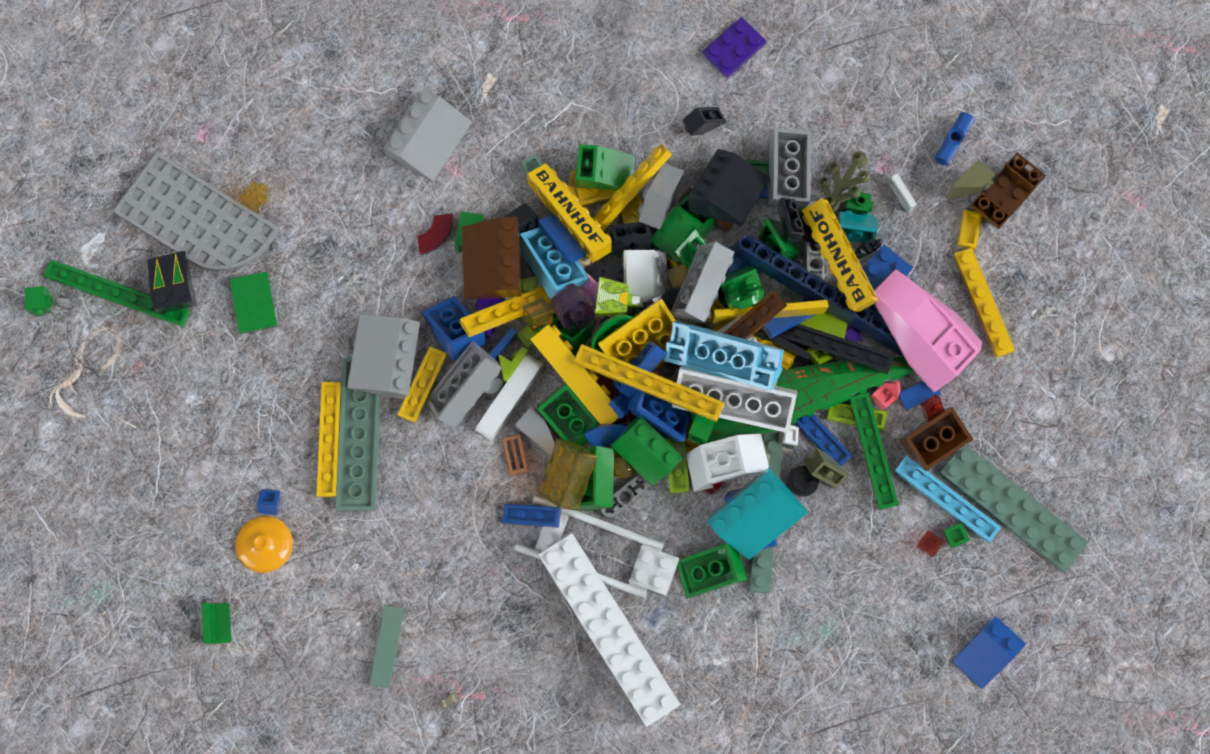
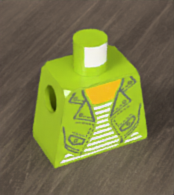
M599 277L595 310L596 317L627 315L628 306L640 307L641 296L630 295V285Z

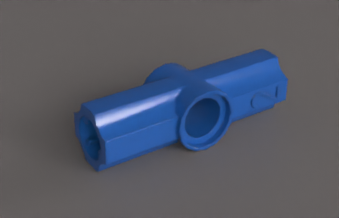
M967 112L959 114L934 157L938 164L948 166L975 121L971 114ZM951 137H956L958 141H953Z

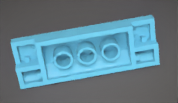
M679 321L673 322L671 339L666 344V356L664 357L666 362L770 391L773 390L783 369L781 364L784 349Z

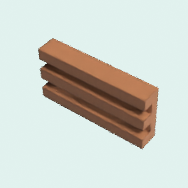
M517 434L501 438L510 476L529 472L521 435ZM515 439H518L524 466L522 469H520L514 443ZM506 441L511 443L516 470L512 469Z

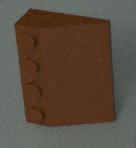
M517 216L498 217L463 226L464 300L522 297L520 235Z

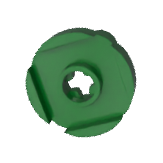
M754 282L748 284L746 289L729 292V298L726 302L730 310H734L733 307L736 306L740 310L758 303V297L762 295L764 298L766 294L763 287L758 286Z

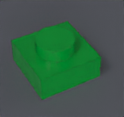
M962 523L942 531L950 549L970 541Z

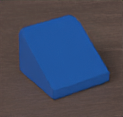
M261 489L257 501L258 513L277 515L281 492Z

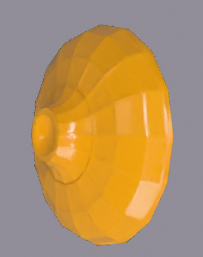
M259 516L250 519L241 527L235 542V550L239 561L245 568L255 573H269L279 569L287 562L293 546L290 529L283 521L273 516Z

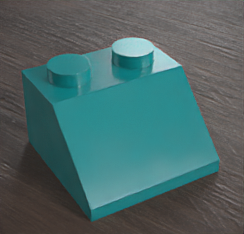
M851 211L839 212L837 220L848 241L864 243L875 238L878 231L877 217H872L871 214L867 213L861 215L853 214Z

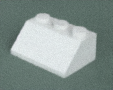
M655 250L624 251V284L630 285V295L641 296L640 307L628 306V308L645 310L642 302L665 292L666 287L663 285L665 282V270L663 267L664 281L662 282L663 278L659 274L660 268L658 270L656 265L657 259L660 256L661 271V257L666 270L667 260L665 252L659 253Z

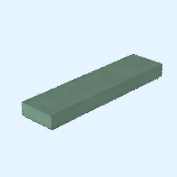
M384 606L369 685L390 688L405 612L404 608Z

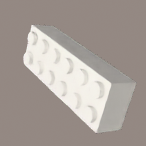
M681 366L677 379L678 384L725 403L719 418L786 433L789 432L797 390L774 386L773 390L770 391ZM672 404V407L686 410L684 408Z

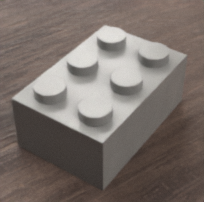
M664 163L654 174L643 194L644 202L641 203L638 213L641 214L639 222L657 229L661 228L676 199L684 170Z

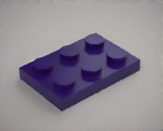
M740 17L702 51V55L728 79L764 47L767 41L748 22Z

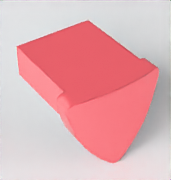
M899 381L884 382L870 396V399L882 411L891 403L897 401L900 394Z

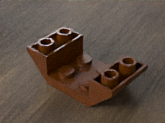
M1017 152L994 178L992 186L987 191L981 192L970 204V207L999 230L1042 182L1046 175Z

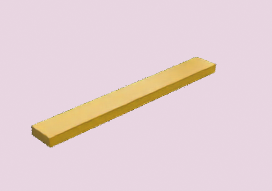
M581 344L573 361L579 366L717 422L725 405L722 401Z

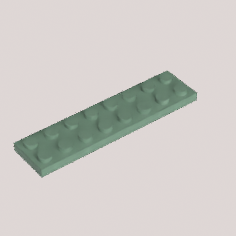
M343 358L336 511H376L381 395L347 389L352 358Z
M967 445L957 450L939 473L1063 573L1070 568L1089 543Z

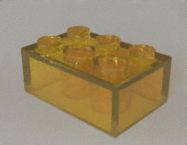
M557 439L538 494L561 509L578 511L597 456L575 442Z

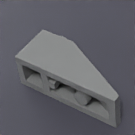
M529 408L515 424L516 429L560 466L562 459L548 426L543 419V415L537 409L534 411Z

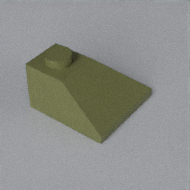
M978 159L952 185L946 198L951 200L979 194L983 189L987 191L994 183L992 179L995 173Z

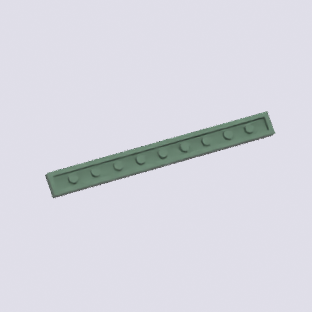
M773 431L763 434V441L770 453L769 468L780 479L783 444L779 443L780 431ZM774 547L762 549L752 557L749 592L770 593Z

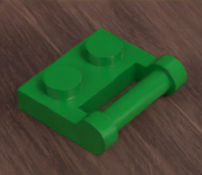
M696 227L672 251L688 269L698 250L691 242L695 240L699 245L707 244Z

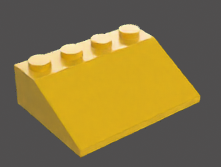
M660 298L597 344L603 353L631 364L651 340L665 352L666 344L671 339L673 322L676 320ZM664 358L661 360V362L656 366L654 370H656L664 363H666V361H664Z

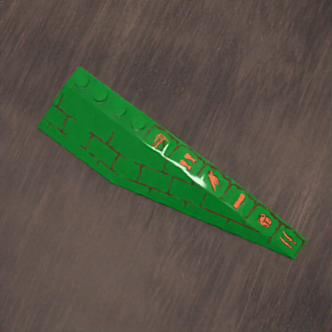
M905 357L893 358L888 375L848 361H837L783 370L776 386L797 390L791 425L797 422V419L805 415L807 417L812 416L819 409L826 410L851 399V396L856 393L861 395L867 392V389L870 387L882 386L884 381L889 379L892 381L914 372V370L907 363ZM687 411L688 415L691 416V424H693L697 414ZM718 418L708 443L736 435L765 434L777 430Z

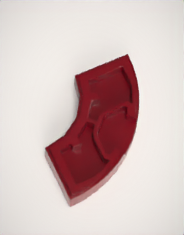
M452 213L435 215L431 228L424 234L417 236L420 255L435 251L449 237L453 226Z

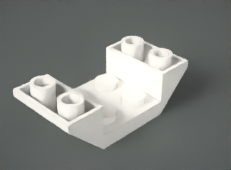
M761 434L728 437L699 445L686 454L694 492L713 488L714 483L744 475L754 477L760 475L769 467Z

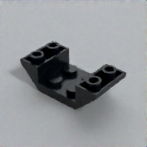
M780 198L777 209L786 242L809 246L819 244L815 242L811 235L813 232L811 227L803 219L804 213L802 210L805 208L798 207L793 198Z

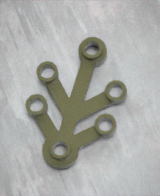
M856 151L853 153L852 163L842 179L838 163H829L827 168L833 176L836 187L833 193H831L829 187L831 182L828 177L823 176L818 180V184L824 193V199L828 200L833 212L838 210L839 203L859 197L861 191L856 185L867 183L870 180V175L866 170L860 171L856 178L851 179L857 168H862L868 163V158L864 152ZM848 189L847 193L840 195L842 191Z

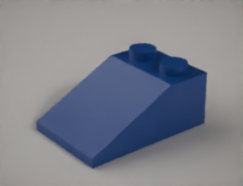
M455 296L422 311L423 317L442 348L453 361L461 356L471 341L480 347L486 344L484 332L468 337L460 324V319L471 315V313Z
M994 616L983 625L952 662L983 689L1014 659L1026 643L997 616Z

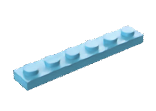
M907 455L894 470L897 475L988 544L1001 529V526L928 471H924Z

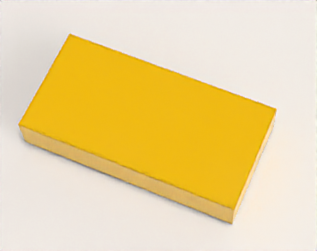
M963 211L957 241L958 247L976 249L982 216L978 212Z

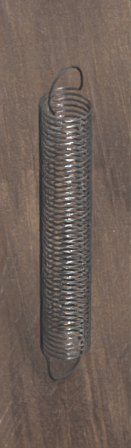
M659 256L658 259H657L656 265H657V267H658V270H659V268H660L659 274H660L661 278H663V280H662V282H663V281H664L663 267H664V270H665V265H664V262L662 261V257H661V265H662V271H661L660 256ZM665 270V282L663 283L664 287H666L665 291L667 290V277H668V274H667V271H666V270ZM668 278V290H670L671 282Z

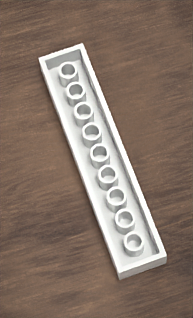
M570 534L538 555L643 724L648 727L680 705L679 701L574 535Z

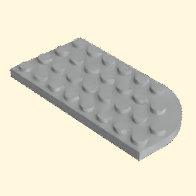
M156 152L113 210L116 215L173 251H186L189 261L211 271H230L251 264L265 253L280 232V228L158 152Z

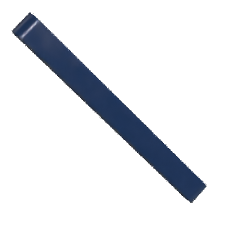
M749 235L741 236L734 244L732 250L739 259L809 301L828 300L829 307L826 310L827 312L897 354L904 356L882 315L869 307L860 312L850 310L845 301L847 299L845 294L839 289Z

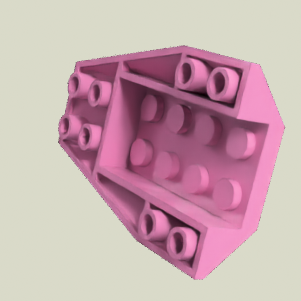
M895 269L874 290L879 300L875 305L907 363L933 393L957 377L981 351L982 341L956 312Z

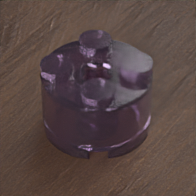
M570 283L551 299L552 308L561 325L566 329L570 330L574 326L582 328L589 324L595 316L596 306L587 290L582 286Z

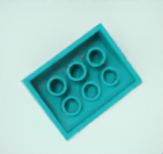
M768 467L709 516L707 523L720 538L750 560L804 517L808 510Z

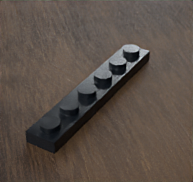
M798 324L778 334V336L793 344L887 375L894 358L893 354L802 324Z

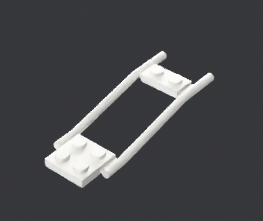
M534 496L532 502L534 504L560 507L562 509L559 528L543 527L535 549L516 543L515 551L540 559L538 556L540 553L560 541L568 517L571 516L643 544L629 584L598 573L604 584L641 598H645L647 590L667 596L679 563V558L661 552L664 547L663 542Z

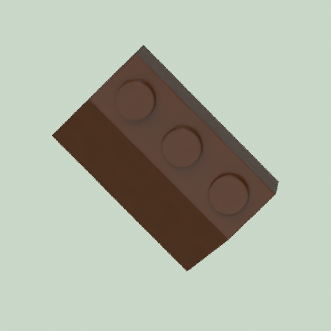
M953 407L945 408L899 438L908 455L924 471L929 470L974 440Z

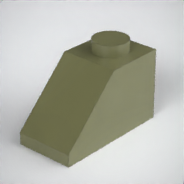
M814 447L802 460L811 475L836 489L849 476V473L831 456L817 447Z

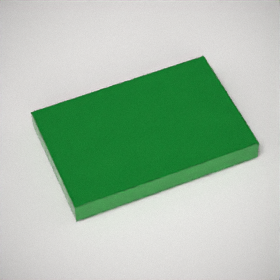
M268 272L230 279L239 333L245 334L278 327Z

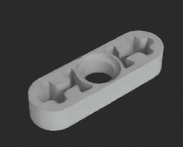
M642 476L634 477L613 494V499L616 498L617 503L622 507L619 508L618 505L614 507L613 514L610 512L606 513V508L601 509L602 515L608 519L616 517L648 490L649 483ZM636 481H643L644 489L638 488L635 490L637 495L634 496L628 487L631 486L633 489L636 487ZM622 492L630 494L631 498L628 502L624 503L619 499V495Z

